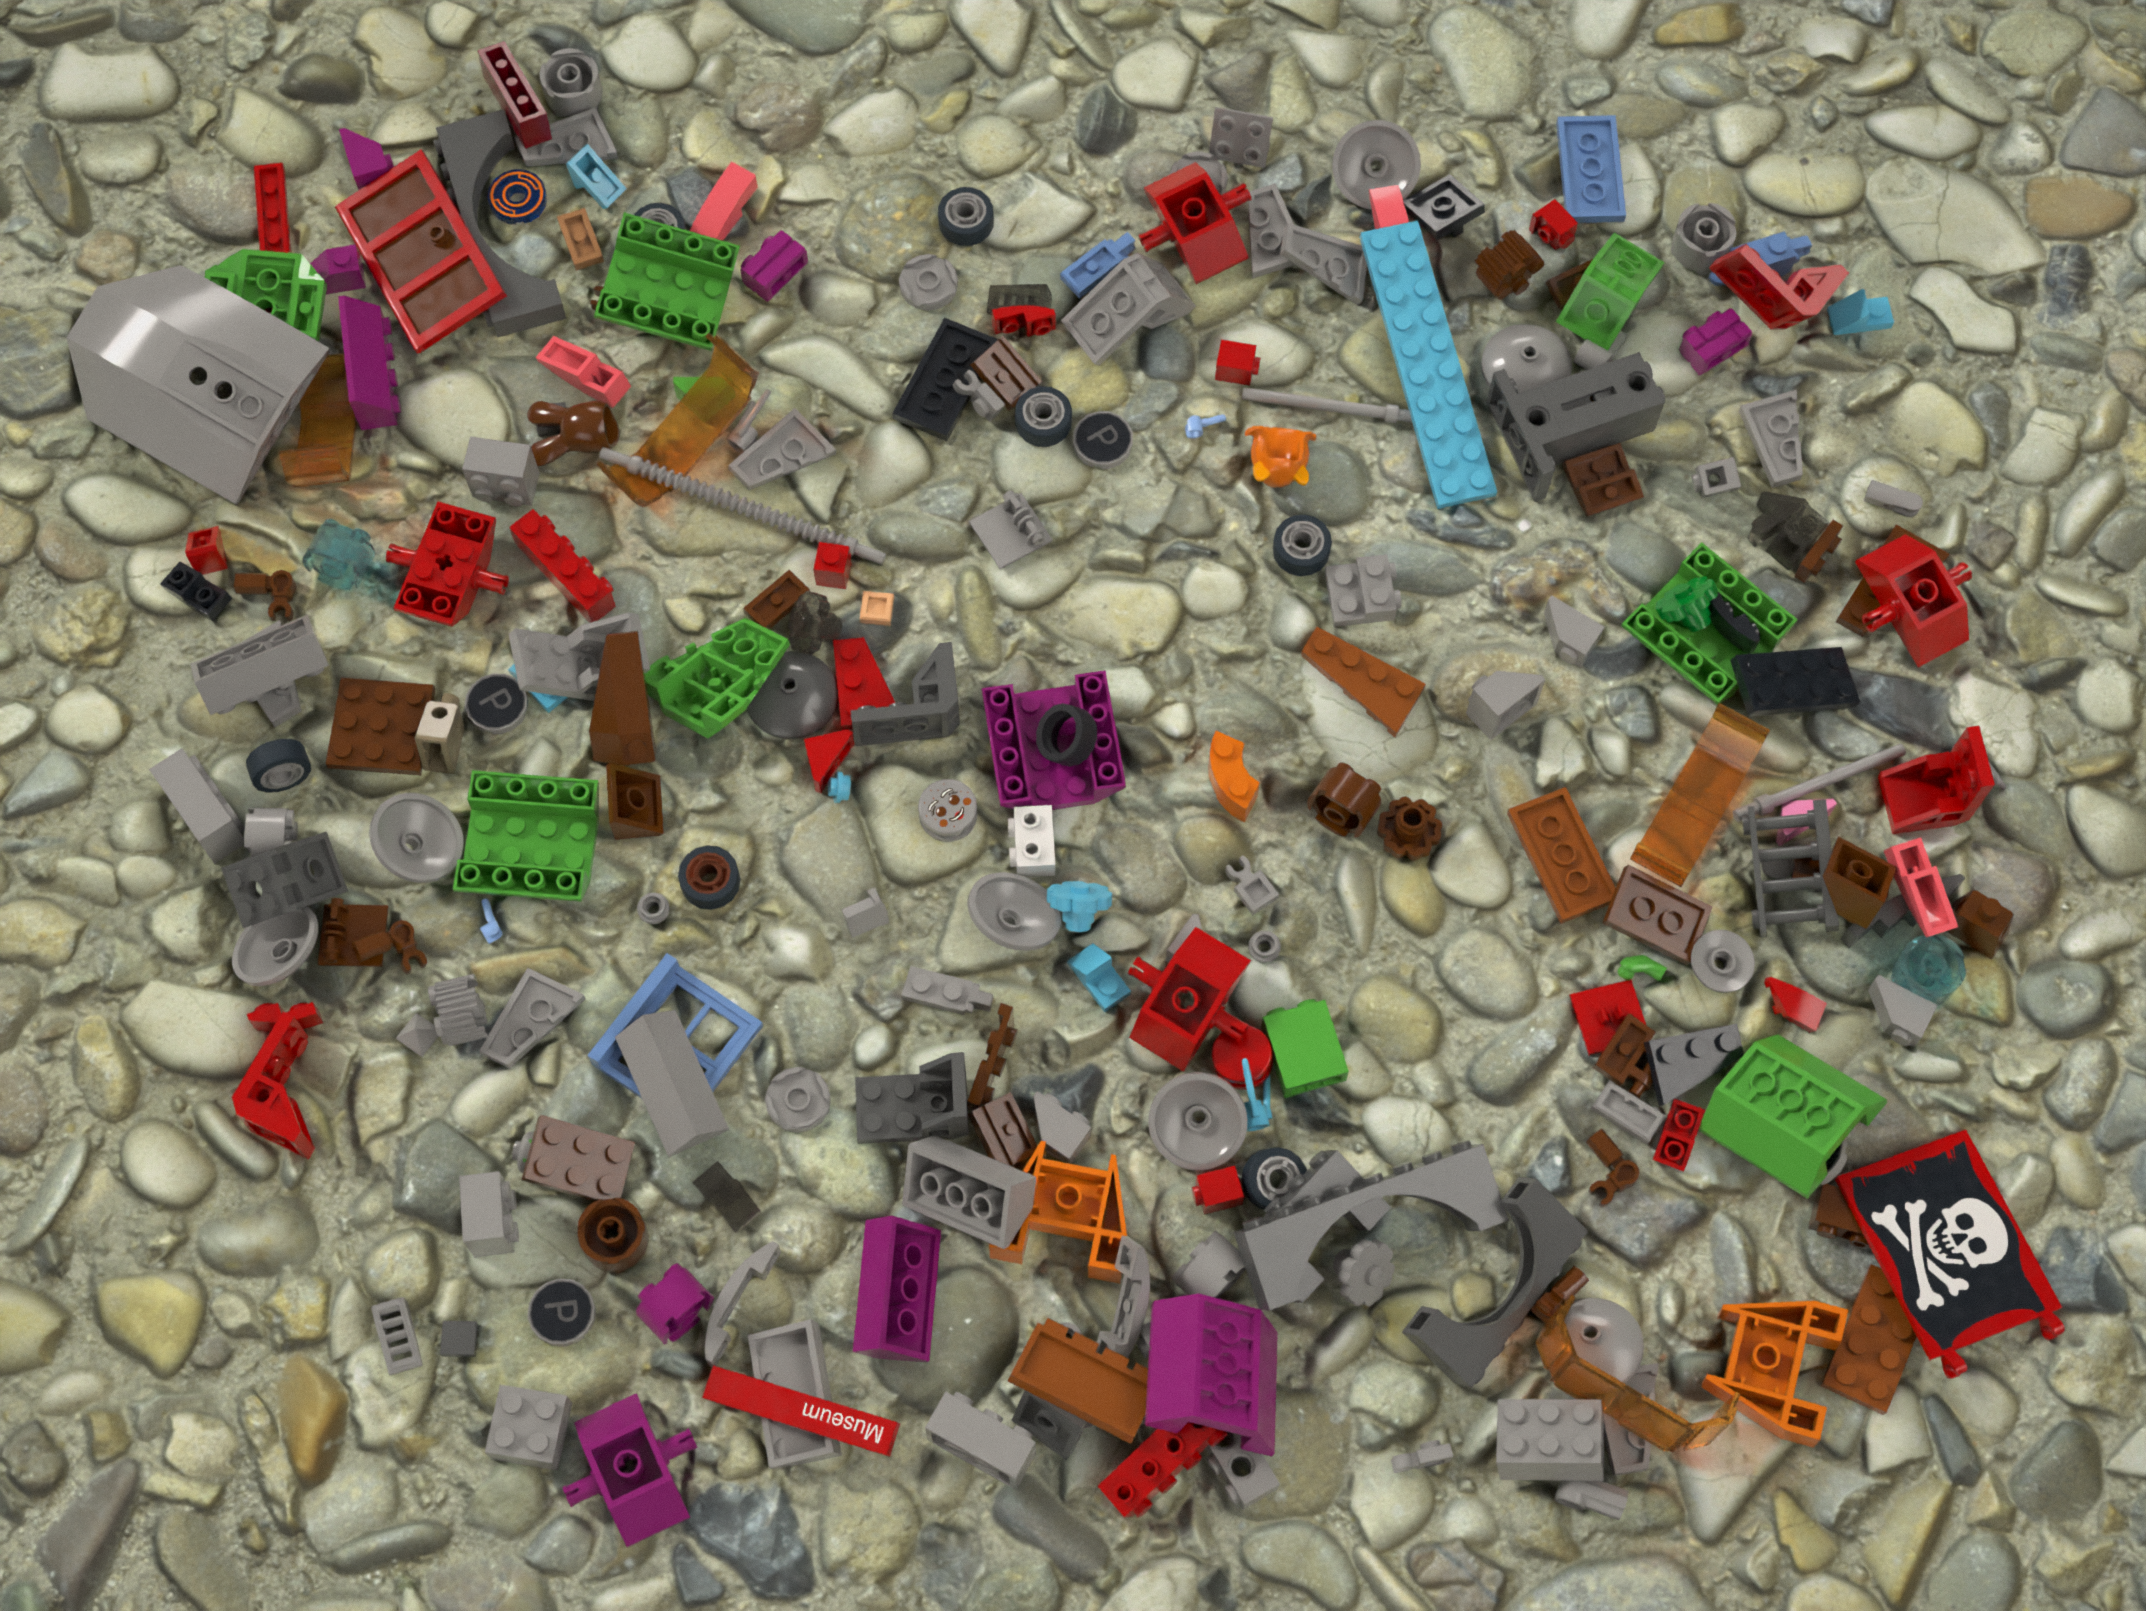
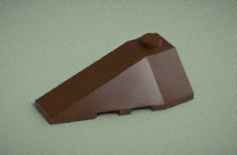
M638 630L606 634L589 728L594 761L624 766L655 762L657 751Z

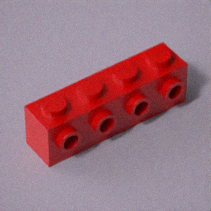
M532 509L509 527L514 543L589 623L599 621L616 607L612 596L614 589L609 581L603 576L598 578L594 574V567L585 556L579 558L576 555L571 541L565 535L559 537L554 531L556 529L554 524L546 515L540 516Z
M1187 1422L1178 1433L1157 1429L1098 1485V1488L1124 1518L1134 1517L1135 1515L1139 1518L1153 1506V1503L1150 1501L1159 1492L1162 1494L1168 1492L1178 1482L1175 1477L1184 1468L1187 1471L1192 1469L1202 1459L1200 1453L1209 1444L1211 1447L1216 1446L1225 1438L1227 1432Z

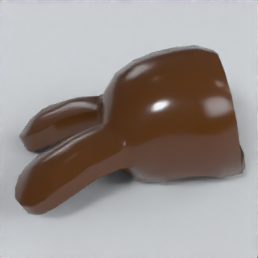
M538 401L533 403L527 412L528 420L536 426H560V434L538 441L531 446L537 466L548 465L567 452L600 453L603 447L609 449L615 447L619 440L620 431L618 423L610 406L602 401L584 402L569 408ZM604 423L607 429V435L605 433Z

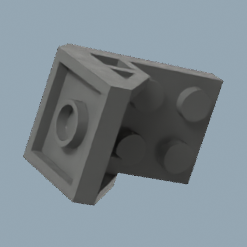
M952 642L939 643L912 679L914 704L908 705L904 702H896L889 705V707L876 708L875 706L867 705L859 707L857 710H851L855 746L949 737L960 725Z
M964 1052L949 1053L919 1066L920 1074L855 1077L858 1144L919 1141L933 1135L943 1139H957L969 1135Z

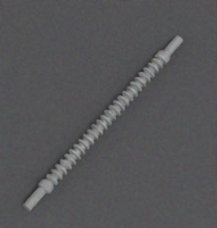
M603 447L599 457L601 459L625 467L627 472L638 475L641 473L642 478L649 476L650 481L657 479L658 484L665 482L666 487L673 485L674 490L681 488L682 493L689 491L690 496L697 494L698 499L705 497L706 502L713 500L714 505L721 503L722 508L729 506L731 512L737 509L739 515L744 512L747 518L752 515L755 521L760 518L763 524L768 521L771 527L778 525L779 530L786 528L787 533L794 531L795 536L802 534L803 539L810 537L811 542L818 540V544L819 542L849 546L851 557L857 555L881 565L886 558V553L859 544L856 538L849 536L846 539L842 533L837 536L834 530L829 533L828 528L825 527L822 530L819 524H816L814 527L811 521H808L806 524L803 518L796 520L795 515L788 517L787 512L780 514L779 509L772 511L771 506L764 508L763 503L756 505L755 500L748 502L747 497L740 499L739 494L732 496L729 490L724 493L721 487L716 490L713 484L708 487L705 481L702 484L699 483L697 478L692 481L689 475L683 477L681 472L675 474L673 469L667 471L665 466L659 468L658 463L651 465L650 460L643 462V458L637 455L630 457Z

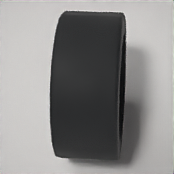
M1065 703L1054 705L1046 711L1039 721L1036 731V744L1040 754L1049 761L1069 767L1079 765L1086 760L1093 751L1097 740V725L1093 716L1084 709ZM1073 717L1076 723L1074 741L1067 750L1060 753L1057 746L1059 730L1065 721Z

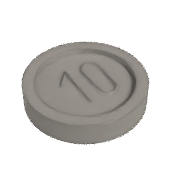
M1793 859L1761 862V869L1772 880L1786 879L1792 872L1794 862Z

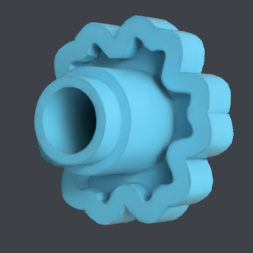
M1065 881L1062 884H1052L1047 888V902L1050 903L1051 908L1063 912L1062 920L1065 922L1067 930L1085 932L1091 929V924L1094 922L1097 910H1108L1112 906V892L1108 891V887L1098 883L1087 884L1083 881Z

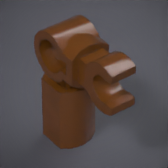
M279 570L271 576L268 573H235L234 590L236 594L268 595L269 592H272L271 599L274 602L268 608V615L271 621H276V613L282 609L286 610L285 618L287 621H292L294 612L289 603L293 601V594L297 587L289 572Z
M404 920L393 923L388 932L381 930L351 942L352 950L358 962L391 950V947H394L397 954L402 955L401 968L405 974H409L412 970L409 964L411 959H416L421 968L427 965L425 954L416 949L418 944L414 937V927L411 923Z
M1600 1129L1585 1143L1606 1168L1610 1167L1612 1169L1606 1175V1181H1596L1588 1190L1590 1194L1597 1189H1602L1606 1192V1198L1599 1204L1602 1208L1610 1204L1616 1191L1621 1193L1636 1183L1639 1177V1168L1633 1161L1624 1160L1622 1158L1624 1155L1607 1133Z
M1573 1266L1550 1289V1293L1546 1292L1536 1302L1531 1311L1546 1325L1563 1308L1561 1304L1565 1306L1588 1283V1277L1579 1268Z

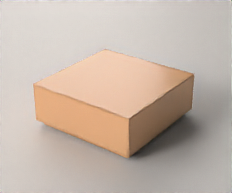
M863 591L860 623L891 626L894 594Z

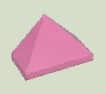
M1826 799L1828 816L1837 805L1834 799ZM1813 800L1786 802L1781 805L1780 816L1807 814V810H1813ZM1809 826L1778 829L1777 844L1782 846L1809 829Z

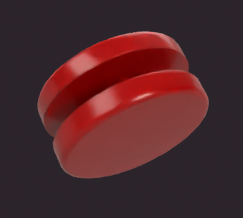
M1233 1026L1234 1029L1244 1034L1239 1043L1223 1032L1216 1038L1212 1047V1061L1218 1077L1227 1081L1235 1089L1247 1090L1242 1066V1059L1247 1058L1255 1088L1262 1084L1272 1071L1273 1055L1271 1044L1266 1035L1255 1027L1249 1026L1246 1032H1242Z

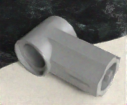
M1560 1480L1555 1501L1573 1509H1588L1620 1520L1626 1506L1629 1491L1603 1481Z

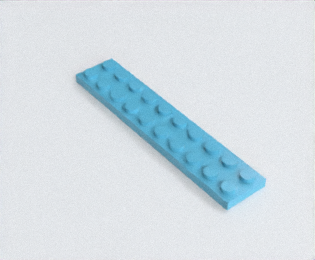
M1418 220L1361 232L1360 242L1437 509L1495 497L1497 489Z

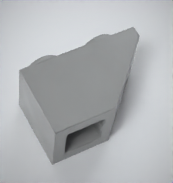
M1037 1091L1033 1096L1040 1141H1046V1152L1060 1162L1072 1164L1091 1137V1126L1088 1125L1090 1122L1080 1113L1074 1111L1071 1114L1062 1108V1103L1053 1095L1047 1093L1044 1096Z

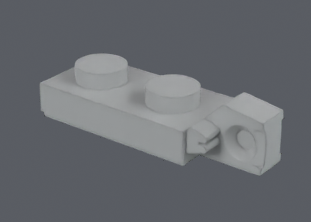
M913 966L909 968L901 995L902 999L962 1015L965 1013L972 1014L974 1008L990 1012L994 1000L993 994L979 990L980 985L972 981Z

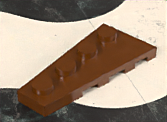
M1897 524L1883 544L1884 546L1906 534L1935 550L1942 563L1950 556L1946 551ZM1864 577L1836 620V623L1861 637H1864L1869 632L1865 627L1875 621L1873 619L1863 625L1862 615L1881 606Z

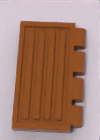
M1047 1318L1044 1325L1037 1323L1010 1374L1008 1382L1131 1444L1146 1414L1148 1368L1137 1362L1133 1370L1127 1368L1130 1359L1105 1347L1102 1355L1097 1353L1096 1350L1099 1343L1077 1332L1074 1333L1072 1339L1065 1337L1069 1328L1050 1318Z

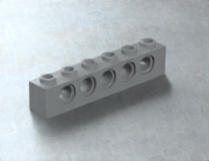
M1151 1321L1142 1326L1139 1339L1136 1341V1345L1145 1359L1149 1357ZM1226 1431L1230 1435L1232 1443L1227 1447H1219L1218 1445L1211 1447L1209 1444L1206 1447L1209 1453L1206 1460L1215 1475L1221 1473L1227 1485L1224 1487V1490L1232 1504L1236 1505L1239 1503L1244 1510L1276 1491L1280 1483L1262 1454L1240 1449L1241 1435ZM1237 1461L1245 1462L1250 1468V1473L1245 1477H1238L1232 1472L1231 1465Z

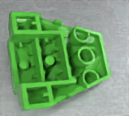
M747 618L739 620L712 633L713 641L696 648L693 642L685 646L686 654L670 660L669 656L666 655L650 665V670L645 673L648 695L659 702L661 711L667 717L709 739L747 709L790 646L787 638Z

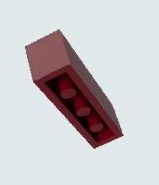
M505 41L477 50L483 77L502 110L504 109L506 117L524 148L527 149L552 140L547 113Z

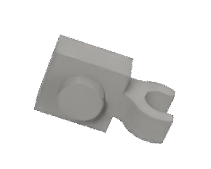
M968 370L964 377L969 381L970 385H964L957 379L953 387L961 395H970V401L973 403L975 411L980 416H985L991 422L1000 414L1005 404L985 382L981 384L976 374Z

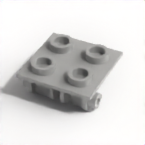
M1215 107L1209 153L1217 157L1218 160L1265 168L1270 148L1269 141L1273 117Z
M1012 490L1003 495L1004 502L969 521L999 569L1010 565L1053 541L1022 493H1014Z

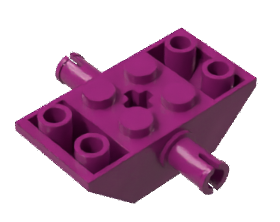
M637 1393L574 1422L592 1471H590L591 1475L562 1487L570 1507L597 1494L603 1495L609 1512L627 1548L690 1518L668 1467V1464H670L669 1460L698 1448L689 1428L664 1441L657 1440ZM632 1461L634 1465L637 1464L633 1472H622L627 1469L626 1462Z

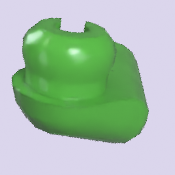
M1636 955L1622 959L1620 962L1621 966L1617 972L1625 980H1631L1635 973L1643 972L1660 982L1667 967L1645 955Z

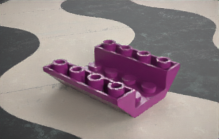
M1106 670L1075 675L1074 685L1014 694L1013 684L981 688L1000 806L1014 809V807L1052 805V810L1095 804L1126 788ZM1062 703L1086 710L1093 716L1097 725V740L1093 751L1082 763L1071 767L1047 760L1040 754L1036 744V731L1039 721L1046 711L1054 705ZM1073 717L1065 721L1059 730L1057 746L1060 753L1067 750L1074 741L1076 723Z
M1192 1294L1153 1301L1151 1304L1145 1426L1178 1433L1187 1422L1224 1430L1241 1435L1240 1449L1272 1457L1275 1454L1278 1332L1262 1310L1203 1294Z

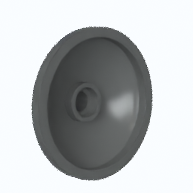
M786 651L747 707L748 714L761 730L774 737L782 739L807 737L823 728L832 718L838 703L836 679L830 668L819 658L804 652ZM788 683L795 684L793 689L784 688Z

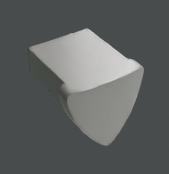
M875 887L866 890L869 898L842 909L852 938L889 923L886 907Z

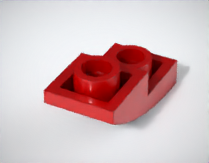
M1029 305L997 308L992 310V326L995 334L1013 333L1019 328L1024 327L1027 337L1033 335L1042 336L1056 329V313L1051 308Z
M278 1002L274 1004L265 1003L257 1006L253 1012L246 1015L256 1030L271 1032L284 1010ZM306 1002L298 1003L292 1006L288 1012H285L294 1016L303 1029L323 1024L320 1011L313 1002L309 1004Z
M1673 1099L1652 1160L1684 1172L1705 1109Z

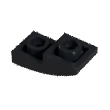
M180 561L160 583L170 594L212 622L232 600L228 592L207 581L200 572Z
M1718 592V596L1709 601L1710 605L1708 607L1711 610V624L1738 649L1747 654L1753 653L1760 641V633L1754 622L1749 621L1745 613L1734 618L1729 602L1724 601Z

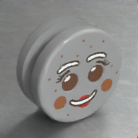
M953 779L936 781L923 791L919 799L920 823L924 831L932 838L943 842H953L966 837L973 830L978 815L977 801L972 790L964 783Z

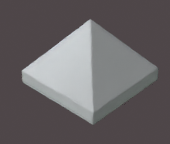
M417 1013L396 1037L399 1042L421 1057L438 1038L435 1026Z

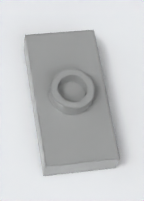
M1610 1080L1591 1108L1592 1111L1648 1145L1666 1116Z

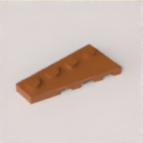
M1319 627L1315 628L1301 653V656L1329 681H1334L1341 687L1346 696L1351 700L1354 699L1365 708L1366 713L1375 721H1380L1388 728L1387 731L1394 738H1396L1425 689L1426 684Z

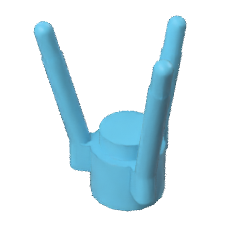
M1243 1058V1073L1249 1101L1244 1104L1248 1118L1247 1132L1270 1126L1269 1119H1272L1270 1109V1075L1263 1082L1262 1105L1261 1100H1256L1248 1059Z

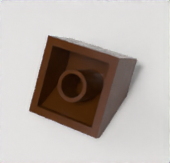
M1838 837L1835 841L1823 873V879L1837 914L1844 917L1850 923L1867 929L1885 902L1896 866L1841 837Z

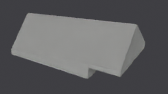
M675 1010L642 1015L615 1036L668 1157L729 1131L724 1116Z

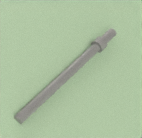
M1243 388L1242 400L1385 419L1384 422L1397 423V421L1412 422L1410 411L1399 409V405L1387 404V407Z
M1900 743L1770 796L1764 794L1756 797L1752 803L1733 810V817L1739 822L1742 821V816H1749L1748 806H1754L1755 815L1763 816L1773 812L1776 806L1904 756L1906 754L1905 748Z

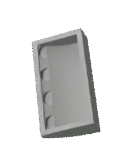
M809 1319L747 1335L754 1378L832 1402L819 1323ZM761 1417L768 1463L771 1469L842 1456L840 1442Z

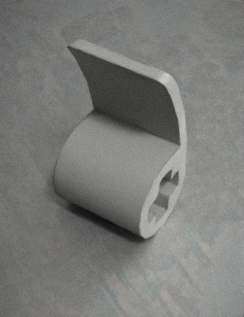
M1621 331L1609 350L1586 339L1580 347L1574 363L1588 370L1611 362L1624 342L1626 333Z

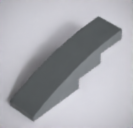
M1962 874L1941 879L1947 897L1955 892L1965 880ZM1899 894L1882 905L1867 929L1853 924L1846 930L1841 940L1850 948L1871 929L1882 938L1903 919L1912 928L1917 925V922L1902 894Z

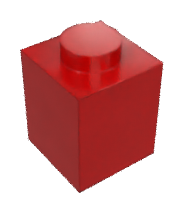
M1221 339L1215 380L1250 386L1252 375H1258L1261 357H1255L1257 345Z
M819 542L813 568L816 585L839 589L847 588L852 563L849 546Z
M1235 1166L1196 1176V1186L1191 1187L1195 1205L1202 1206L1204 1215L1243 1204L1244 1195Z

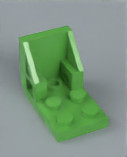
M1613 233L1591 261L1556 322L1585 340L1588 339L1609 350L1646 289L1660 272L1665 262L1618 234Z

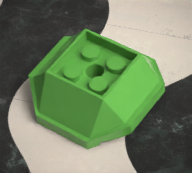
M242 249L219 265L216 264L205 270V278L263 310L273 308L270 313L271 315L319 342L327 284L302 254Z

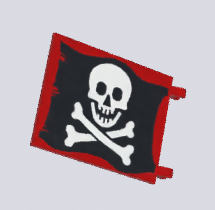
M1966 1129L1835 1178L1929 1361L1941 1357L1942 1367L1947 1378L1954 1379L1967 1371L1964 1359L1956 1350L2037 1318L2041 1333L2046 1340L2054 1339L2065 1331L2064 1324L2053 1313L2063 1307Z

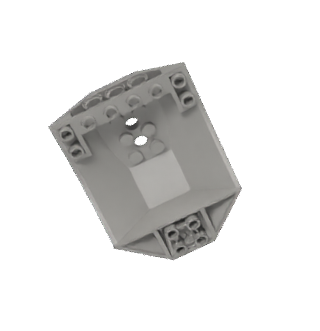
M181 265L97 286L66 337L86 416L89 421L238 505L331 350L329 347L263 309ZM196 368H203L207 372V380L201 385L193 384L190 379L192 371ZM224 383L231 384L233 389L231 396L227 399L218 398V387Z

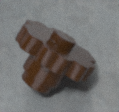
M1406 796L1401 797L1399 800L1391 801L1388 811L1382 812L1378 820L1377 835L1385 839L1383 843L1384 850L1391 853L1395 858H1402L1407 855L1412 861L1427 857L1431 852L1432 846L1439 844L1441 839L1442 822L1435 818V807L1428 804L1424 799H1418L1413 803Z

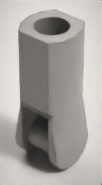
M1871 480L1864 497L1865 502L1893 510L1906 517L1916 516L1923 505L1920 495L1899 490Z

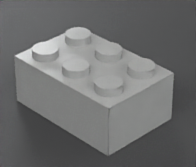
M181 748L149 769L214 864L244 845V837L241 833L245 831V827L195 755L189 758Z
M945 1392L925 1427L927 1440L1016 1490L1036 1455V1442L1031 1440L1033 1435L1020 1426L1015 1425L1013 1429L1001 1423L1003 1418L989 1409L981 1412L972 1407L973 1401L959 1392H955L954 1396Z
M1498 1399L1496 1464L1500 1480L1604 1481V1415L1602 1401L1600 1399Z

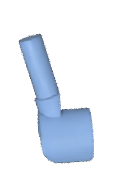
M1221 414L1203 419L1197 415L1191 416L1185 426L1187 438L1193 439L1202 436V427L1226 421L1225 415Z
M486 898L481 903L488 923L480 927V930L490 944L501 938L503 933L493 916L490 901Z

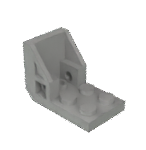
M1136 253L1123 259L1061 321L1092 362L1100 366L1141 325L1153 329L1188 315L1196 305L1163 263Z
M628 612L584 624L568 636L515 628L509 633L519 689L522 691L594 701L606 634L638 630L644 673H647L650 670L639 615Z

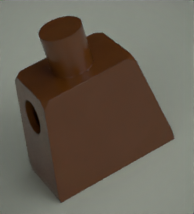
M1972 890L1955 900L1951 908L1958 927L1946 932L1993 959L2009 933L2014 914L2003 907L1998 900L1988 898L1977 890Z

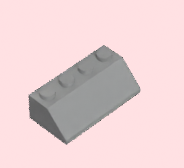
M308 615L191 663L194 683L210 715L228 713L236 707V704L246 700L248 702L259 700L267 691L274 688L278 690L285 689L294 684V680L305 675L307 677L316 676L323 672L324 667L329 666Z
M933 1135L908 1145L902 1206L1005 1249L1008 1248L1033 1208L1036 1177Z

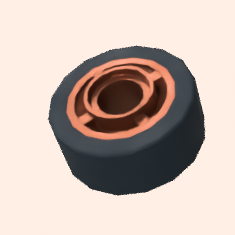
M706 845L695 848L684 857L679 866L678 879L682 893L691 904L700 909L713 910L724 907L734 899L739 891L741 878L736 860L728 851L719 846ZM708 873L717 875L711 882L702 881L703 876Z

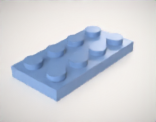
M1616 115L1557 117L1556 128L1564 209L1578 223L1625 222L1626 208Z

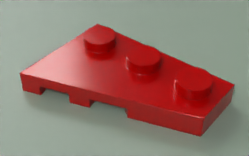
M864 637L833 640L842 730L853 729L851 710H857L859 707L867 705L875 706L876 708L889 707V705L896 703Z

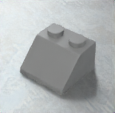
M1496 671L1489 677L1484 675L1472 686L1473 691L1468 699L1469 704L1466 715L1492 740L1537 705L1546 679L1542 675Z

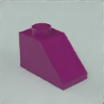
M346 128L339 129L358 190L394 167L390 153L384 155L380 143Z
M356 244L326 249L310 263L326 282V295L366 288L363 262Z

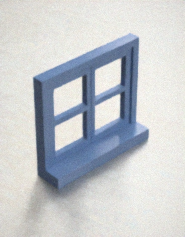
M666 953L588 1054L589 1060L594 1067L641 1099L642 1097L629 1068L619 1062L623 1054L615 1036L642 1015L657 1013L677 986L705 1004L685 1030L688 1039L711 1009L739 1027L714 1061L692 1046L701 1068L706 1070L704 1075L712 1092L715 1091L763 1027V1023L681 968L677 959Z

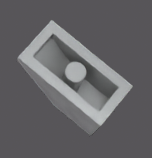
M1551 595L1548 599L1544 615L1554 652L1559 654V657L1566 663L1582 667L1599 642L1604 626Z
M1878 975L1868 991L1883 1031L1891 1035V1038L1896 1043L1914 1047L1922 1038L1938 1005Z

